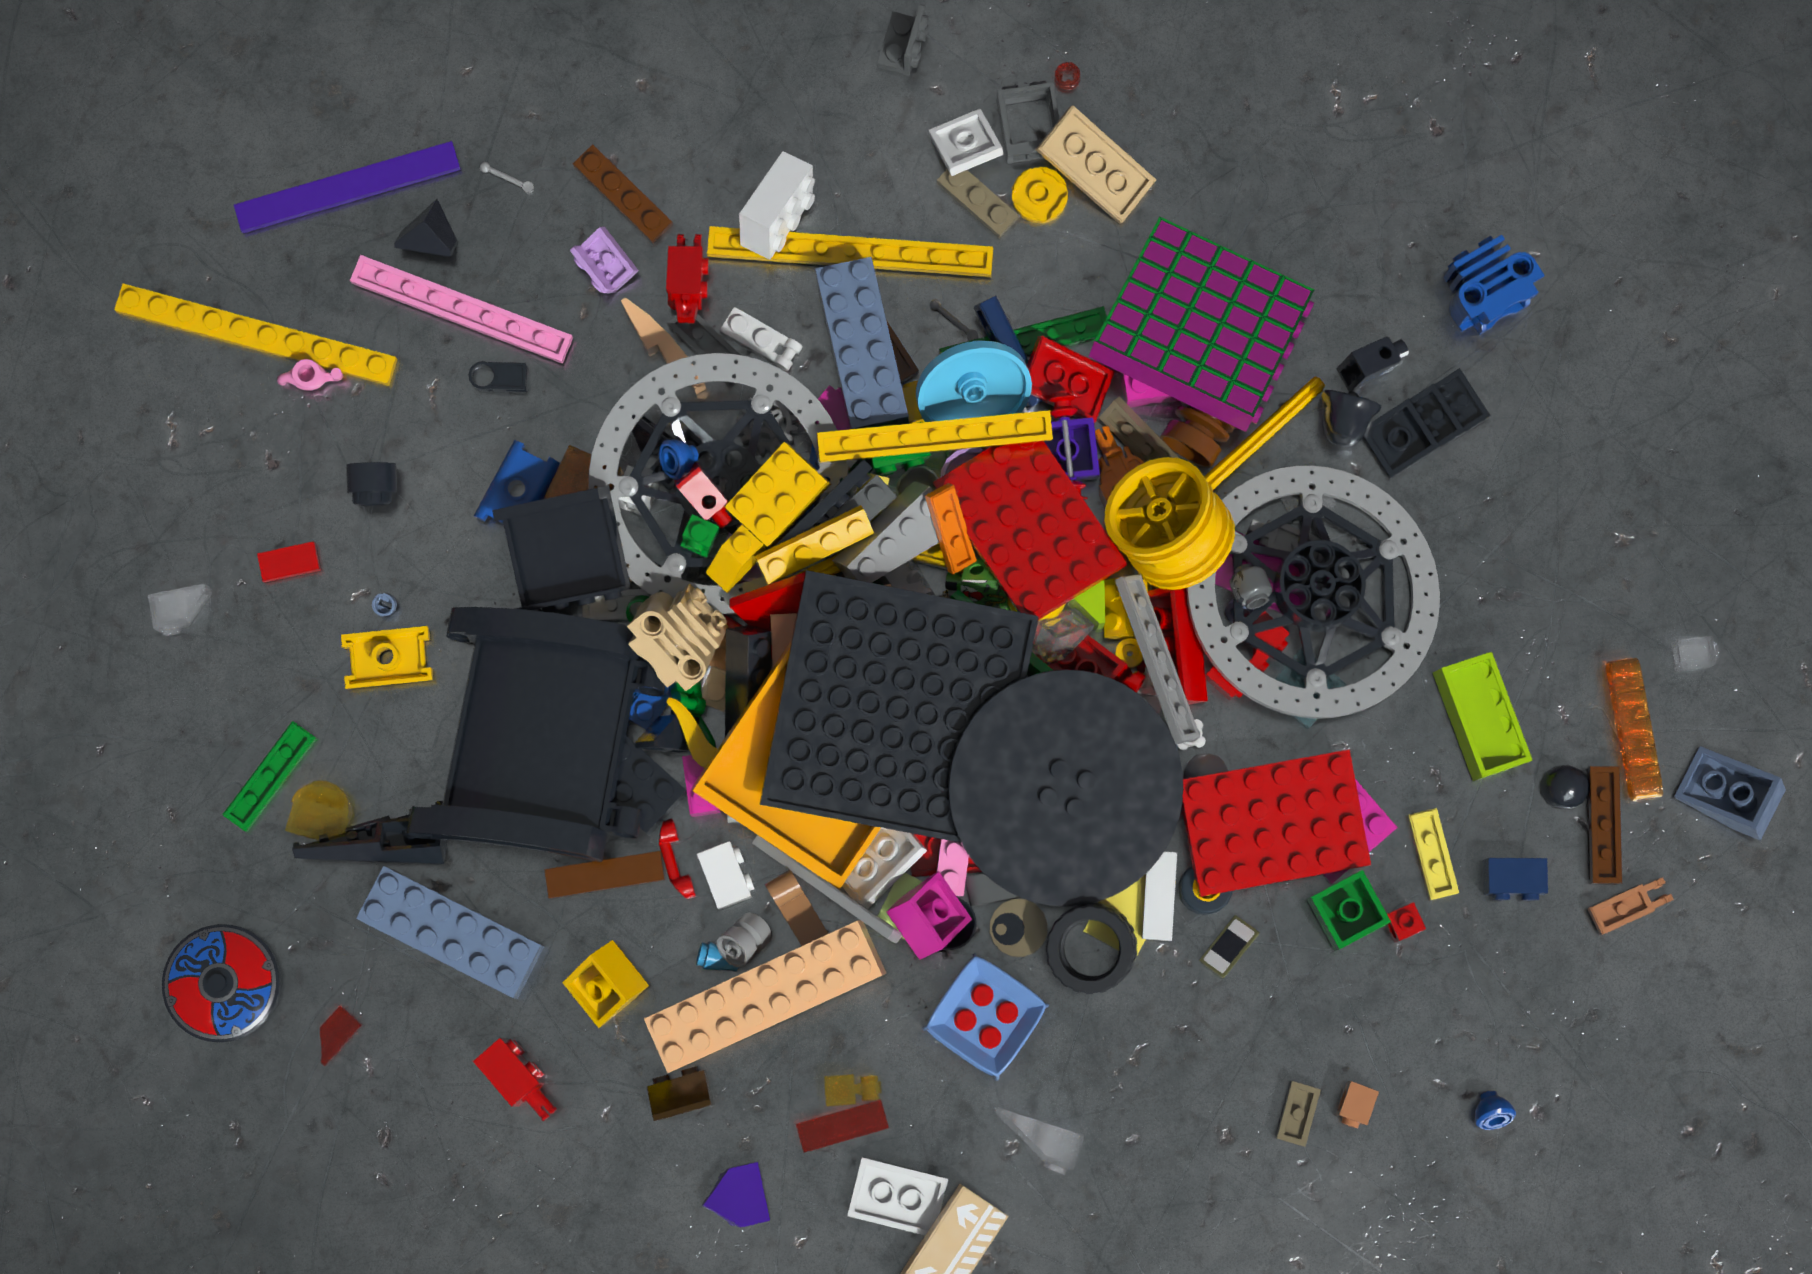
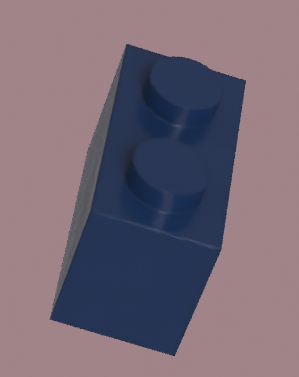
M1487 858L1483 860L1484 895H1492V900H1510V895H1522V900L1536 901L1540 900L1539 895L1548 894L1547 858Z

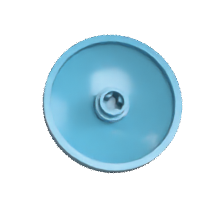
M993 341L966 342L947 349L926 366L917 383L916 401L925 422L1017 414L1023 411L1029 401L1032 381L1024 359L1011 347Z

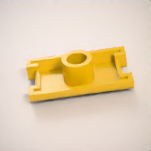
M428 626L342 634V648L349 649L351 675L344 676L345 689L433 680V668H427L425 641L431 640ZM384 651H392V661L388 664H381L380 655Z

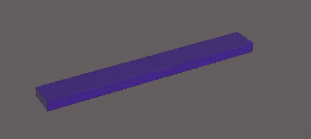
M450 141L234 204V209L241 232L247 233L461 170L454 144Z

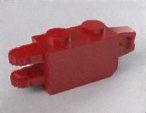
M677 234V246H668L667 302L668 306L676 310L678 323H695L697 311L702 310V299L708 298V282L703 281V275H709V258H703L702 234H695L694 246H685L684 234Z

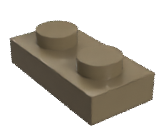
M1291 1081L1276 1139L1306 1147L1321 1089Z

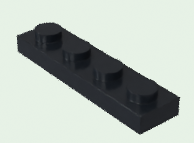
M865 460L860 462L779 542L783 543L808 531L812 526L816 527L824 523L829 518L826 512L835 505L839 509L850 498L847 492L854 485L860 488L872 477L868 473L872 467Z

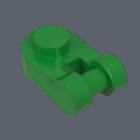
M701 680L687 691L677 681L670 685L671 698L682 703L691 713L703 714L706 700L702 698Z

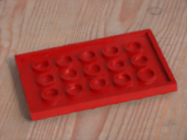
M1044 441L991 446L933 482L935 489L947 483L954 485L969 539L1017 612L1039 616L1038 620L1127 565L1115 544Z
M1350 749L1183 779L1182 810L1198 897L1371 865Z

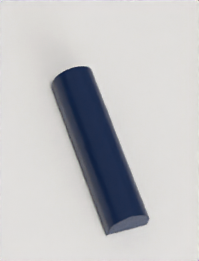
M995 295L975 305V313L989 341L1011 347L1021 355L1027 365L1029 360L997 296ZM1030 395L1025 407H1032L1043 400Z

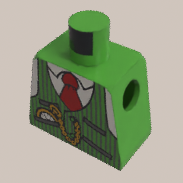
M976 559L977 562L964 568L963 574L947 573L945 589L960 590L975 604L1009 610L1007 595L982 559Z

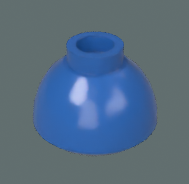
M665 440L659 450V459L664 472L674 480L685 477L691 471L694 462L698 460V451L695 446L688 445L681 440Z
M1487 1091L1480 1095V1103L1475 1111L1477 1127L1484 1130H1494L1504 1127L1513 1121L1516 1111L1508 1100L1498 1096L1496 1091Z

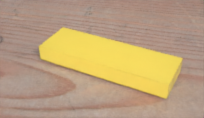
M1437 808L1407 815L1429 901L1458 894L1459 890Z

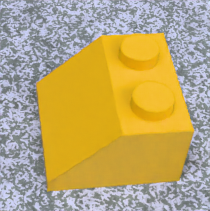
M613 940L592 953L562 982L598 1028L635 1000L649 986Z

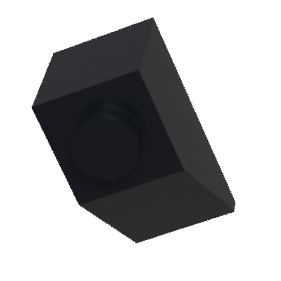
M671 710L670 715L658 716L635 742V748L679 754L690 753L683 730L673 710ZM694 717L695 721L699 725L700 717Z

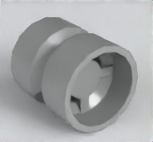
M745 913L717 939L718 951L729 964L743 967L755 956V953L760 952L772 940L771 929L757 914Z

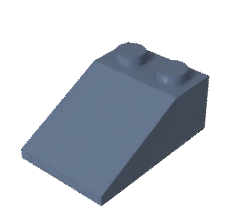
M1700 746L1674 797L1729 828L1761 841L1786 789L1780 777Z

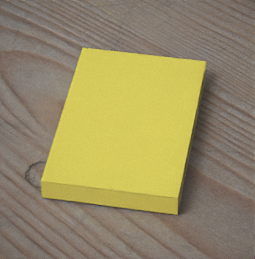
M1146 874L1127 889L1098 902L1117 909L1119 913L1127 918L1130 925L1132 924L1138 943L1137 955L1146 940L1142 939ZM1095 920L1088 921L1083 930L1084 933L1117 951L1120 950L1118 938L1108 925Z

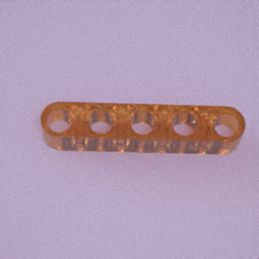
M1635 657L1608 661L1606 663V675L1629 797L1632 802L1661 798L1663 796V785L1639 660Z

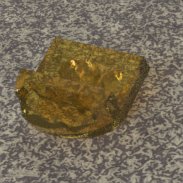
M313 781L300 788L293 796L291 801L293 806L285 831L314 840H319V835L326 833L329 837L345 833V828L349 827L352 819L351 802L346 793L337 785L328 781Z

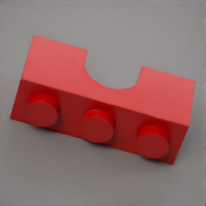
M1264 611L1252 624H1258L1273 618ZM1282 626L1257 633L1255 636L1282 652L1289 644L1285 639L1290 633ZM1252 646L1253 656L1249 662L1264 672L1270 665L1266 662L1269 656ZM1214 666L1205 675L1206 681L1229 701L1234 695L1238 698L1243 695Z

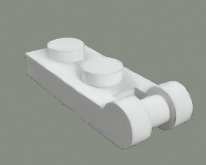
M736 307L732 309L720 329L722 335L785 371H789L793 364L791 360L794 355L799 354L803 348L799 342L786 337ZM779 345L785 348L782 355L775 353Z

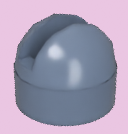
M389 593L378 594L372 601L373 611L383 617L393 614L397 607L395 597ZM380 599L391 603L392 608L379 604Z

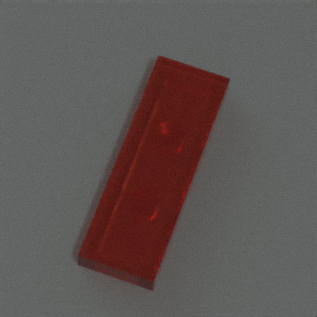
M881 1100L796 1124L804 1153L889 1128Z

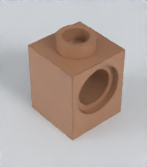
M1347 1081L1335 1115L1343 1117L1341 1123L1357 1129L1359 1124L1368 1125L1379 1091Z

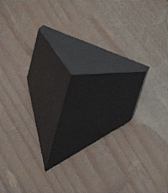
M436 199L400 232L394 243V248L451 257L457 246V239L438 199Z

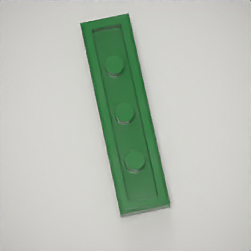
M292 721L222 815L243 831L248 832L317 738Z

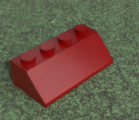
M1161 588L1149 590L1150 601L1188 704L1208 701L1203 648L1195 634L1190 619L1186 588L1177 590ZM1144 659L1137 666V671L1144 674L1145 668H1147Z

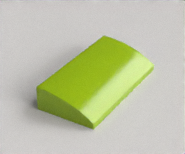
M1492 652L1443 667L1433 672L1473 781L1533 761Z

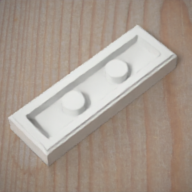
M1163 852L1159 860L1146 873L1142 939L1172 941L1177 853Z

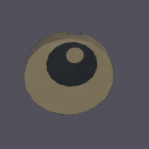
M1012 899L1002 903L994 911L990 920V935L993 944L1002 953L1011 957H1025L1035 953L1043 945L1047 936L1048 923L1044 912L1035 903L1026 899Z

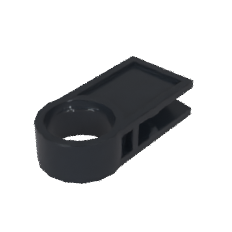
M481 361L472 365L469 370V381L478 391L527 392L528 366L526 363ZM483 367L490 368L494 373L492 382L487 386L475 384L473 376L476 370Z

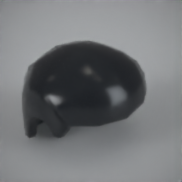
M1559 765L1545 772L1540 782L1541 794L1550 806L1562 809L1579 806L1584 802L1589 793V781L1582 770L1570 765Z

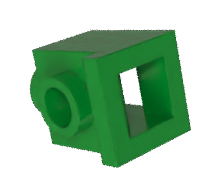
M692 514L682 535L683 541L680 546L707 558L719 534V526Z

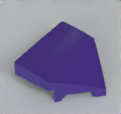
M758 1162L726 1169L724 1173L719 1175V1180L702 1204L706 1209L713 1211L728 1221V1224L731 1226L736 1225L741 1228L770 1221Z

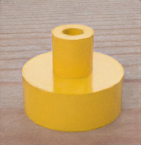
M1127 638L1117 645L1115 655L1124 661L1130 669L1141 664L1143 656L1136 639Z

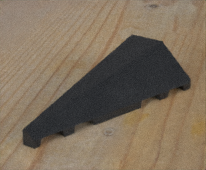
M437 801L435 805H442L443 801ZM409 809L408 815L393 819L388 815L347 827L345 828V833L329 837L326 833L319 835V840L304 845L295 842L293 843L292 851L294 858L444 864L447 840L422 839L407 835L406 831L411 811Z

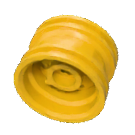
M1163 457L1138 465L1116 484L1105 507L1104 522L1107 533L1114 544L1128 557L1132 566L1141 574L1145 581L1161 589L1177 590L1188 588L1207 579L1224 563L1235 539V524L1228 508L1220 497L1213 492L1211 485L1200 470L1189 461L1180 458Z

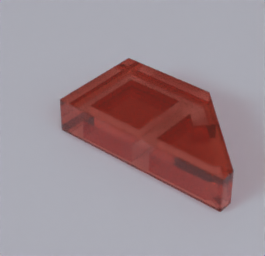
M341 1005L320 1027L321 1064L324 1066L330 1063L363 1026Z

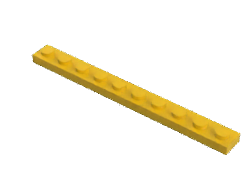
M709 226L707 256L829 266L872 257L874 269L991 277L993 247L789 232L780 252L776 251L771 260L740 246V228Z
M122 283L114 309L119 314L299 362L300 360L309 359L321 365L324 369L332 371L334 368H339L343 374L390 386L397 363L395 356Z

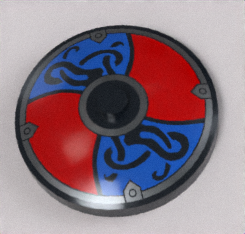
M227 924L206 926L187 935L171 952L162 976L164 1003L175 1023L193 1037L218 1043L240 1040L260 1029L273 1014L279 1001L282 986L280 966L269 945L252 931Z

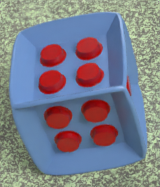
M973 953L972 959L958 974L938 1003L928 1024L924 1025L922 1029L924 1031L927 1030L940 1043L968 1063L993 1076L994 1080L998 1081L999 1075L1016 1057L1037 1026L1045 1009L1049 1007V1004L1044 1003L1033 991L1005 971Z

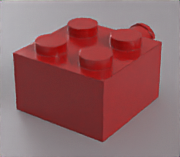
M500 1037L473 1062L511 1107H518L527 1101L541 1120L545 1121L550 1115L543 1109V1106L550 1114H553L557 1108L540 1090L541 1086L545 1084L541 1078L545 1075L544 1072L534 1061H526L522 1056L525 1050L515 1039L512 1040L510 1038L508 1040V1038Z

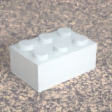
M782 151L739 213L740 246L771 260L776 251L780 252L786 242V236L790 230L794 231L797 228L801 214L805 209L809 210L814 202L813 186L815 179L813 178V165Z

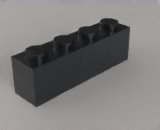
M751 625L726 629L725 737L771 671V631Z

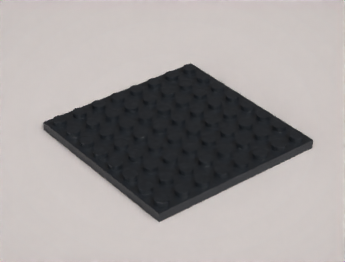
M806 570L759 804L960 842L951 818L948 799L949 770L956 744L972 716L990 697L1005 686L1027 677L1039 616Z

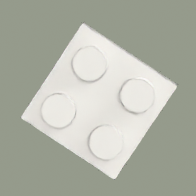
M981 109L929 129L930 138L951 176L1003 155L1002 146Z

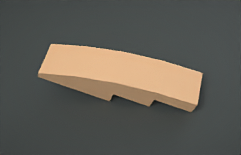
M627 298L621 300L623 308L649 356L660 351L667 364L688 357L671 335L649 314ZM705 383L691 385L696 395L706 390Z

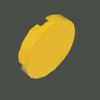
M1048 167L1030 168L1023 171L1016 178L1012 187V203L1015 211L1023 219L1032 223H1047L1055 220L1063 212L1067 204L1068 190L1065 180L1057 171Z

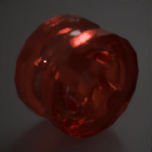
M1065 62L1057 67L1055 71L1057 85L1063 90H1072L1080 83V70L1076 64ZM1063 71L1065 73L1074 72V80L1067 79L1065 82L1062 81L1063 74L1061 73Z

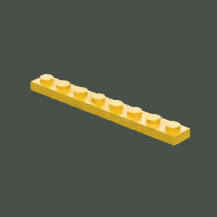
M1050 410L816 433L819 463L1053 440Z

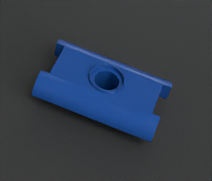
M514 440L473 516L485 522L488 516L494 519L492 510L544 499L562 464L551 457L546 462L524 451L525 445ZM517 484L524 485L525 491L521 496L514 497L511 495L513 486Z

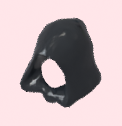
M1326 389L1321 395L1324 410V433L1328 441L1336 446L1350 447L1357 444L1366 433L1371 419L1381 410L1380 404L1368 398L1360 397L1354 391L1345 393Z

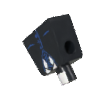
M1386 336L1351 352L1336 369L1348 391H1355L1390 373L1401 362V358L1408 355V347L1402 339L1392 343L1391 339Z

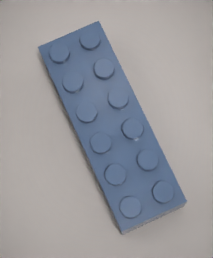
M872 257L816 268L818 290L850 429L909 424L908 411Z
M383 866L356 918L514 999H518L544 949V946L385 866Z

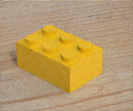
M783 442L728 502L725 508L763 544L772 548L826 491L831 483L791 445Z

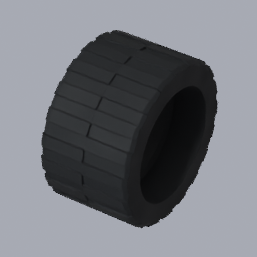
M1102 903L1075 906L1062 914L1052 925L1053 927L1047 936V962L1055 978H1058L1065 987H1069L1078 993H1103L1117 986L1132 970L1138 952L1137 937H1135L1132 924L1130 925L1127 918L1112 906L1109 907ZM1095 920L1108 925L1118 938L1120 949L1118 959L1115 965L1104 974L1097 976L1081 974L1069 964L1065 956L1064 944L1069 931L1076 924L1083 921Z

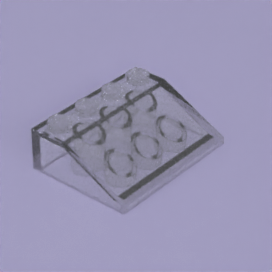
M993 1107L992 1112L1040 1160L1045 1162L1043 1167L1064 1175L1067 1169L1074 1171L1084 1135L999 1107Z

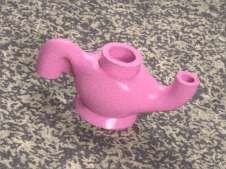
M304 359L297 362L290 371L280 374L277 377V382L282 386L290 383L299 389L312 391L320 388L327 381H340L343 378V373L339 368H334L329 373L316 362Z

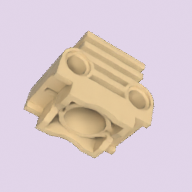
M690 583L684 588L683 592L682 590L679 591L675 598L664 592H657L651 595L636 608L637 613L627 625L634 634L628 645L635 653L652 665L657 677L667 688L677 681L685 691L689 690L704 677L715 649L720 646L728 628L724 615L718 610L714 611L706 602L705 594L700 589H695Z

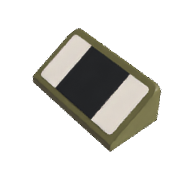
M1234 915L1199 961L1223 979L1260 932Z

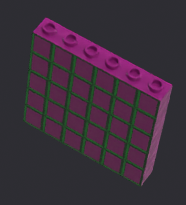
M1159 216L1099 331L1088 357L1246 432L1251 422L1257 424L1264 410L1259 404L1261 400L1267 403L1274 389V386L1269 384L1272 379L1278 380L1285 366L1280 364L1282 358L1288 359L1295 345L1290 340L1292 337L1298 338L1305 324L1300 321L1301 317L1307 318L1315 303L1310 301L1314 289Z

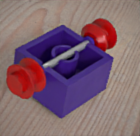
M1070 391L1054 392L1053 397L1048 399V402L1054 403V409L1050 411V415L1058 418V421L1051 422L1053 440L1044 442L1081 495V490L1086 487V484L1081 481L1098 479L1100 475L1094 419L1092 417L1070 420V417L1078 411L1077 408L1071 406V401L1076 399V396L1070 395ZM1082 496V498L1084 499V501H1085V500H1088L1087 497Z

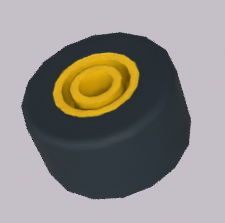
M1193 865L1183 873L1179 881L1181 901L1189 910L1196 914L1209 915L1216 913L1224 908L1232 897L1233 891L1198 897Z

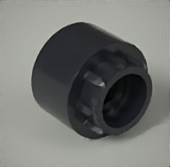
M362 462L346 464L347 494L352 495V502L355 505L382 506L389 505L392 502V494L397 493L396 463Z

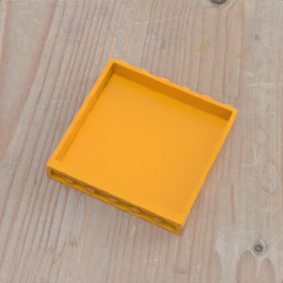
M790 642L693 784L691 790L840 890L881 828L759 804L791 646Z

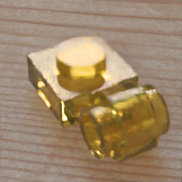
M854 1074L824 1077L827 1107L856 1105V1094L862 1095V1101L880 1100L879 1094H882L881 1081L878 1082V1076L860 1077L861 1083H858V1085H855Z

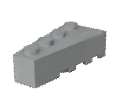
M914 481L870 523L874 531L873 535L844 548L832 560L846 578L872 583L939 543L925 495L933 491L931 487Z

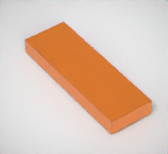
M947 483L925 495L948 572L955 574L977 562L972 543L967 534L966 523L954 485Z

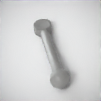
M484 161L479 166L480 171L484 173L490 172L520 186L527 194L534 191V186L531 182H522L490 167L488 162Z
M934 299L930 302L931 309L938 310L965 332L969 341L978 338L976 330L968 329L944 309L939 300Z

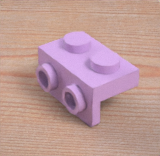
M599 227L584 243L579 246H573L570 249L571 253L575 256V263L592 278V285L599 292L616 293L639 271L605 227Z

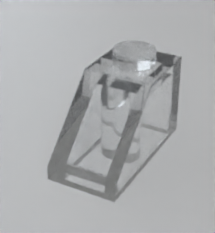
M206 584L149 594L148 600L153 629L160 633L163 632L165 636L181 633L180 629L189 627L212 595V589Z
M1076 608L1062 612L1056 617L1039 620L1037 622L1032 652L1047 665L1063 660L1093 630L1095 625Z

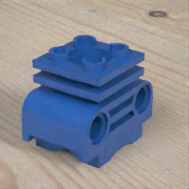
M1503 235L1495 239L1492 236L1485 238L1478 243L1480 248L1471 253L1467 250L1461 252L1452 259L1454 262L1448 265L1449 270L1443 277L1444 280L1448 282L1455 278L1450 285L1452 292L1460 288L1449 304V312L1461 332L1474 325L1480 335L1492 328L1502 317L1516 314L1528 307L1530 299L1539 293L1533 283L1545 276L1535 259L1526 252H1518L1504 259L1511 248L1507 244L1499 249L1505 240Z

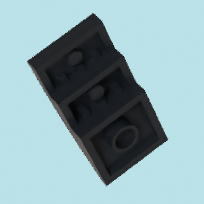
M1459 368L1371 422L1364 437L1390 478L1492 416Z

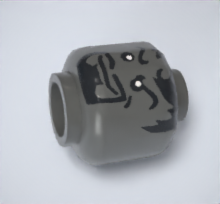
M1251 564L1241 565L1236 568L1235 574L1229 581L1236 602L1248 609H1256L1265 605L1272 593V586L1266 572L1259 566H1252Z

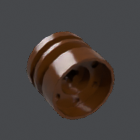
M1181 402L1183 406H1178L1175 413L1183 422L1170 420L1160 439L1171 450L1188 461L1202 467L1211 468L1222 450L1215 441L1227 442L1230 437L1228 433H1232L1235 427Z

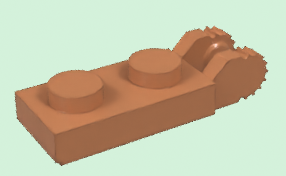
M1663 877L1645 885L1640 884L1587 908L1599 934L1608 933L1655 911V908L1674 900L1671 894H1665L1651 902L1647 891L1655 890L1665 884Z

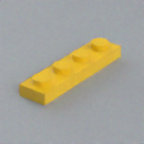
M860 505L756 555L755 558L769 585L873 535L874 531L863 507Z

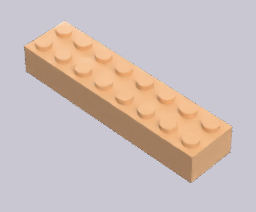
M858 920L644 1018V1021L667 1073H670L887 973L864 922Z

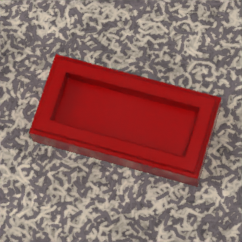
M314 541L257 553L264 583L321 571Z

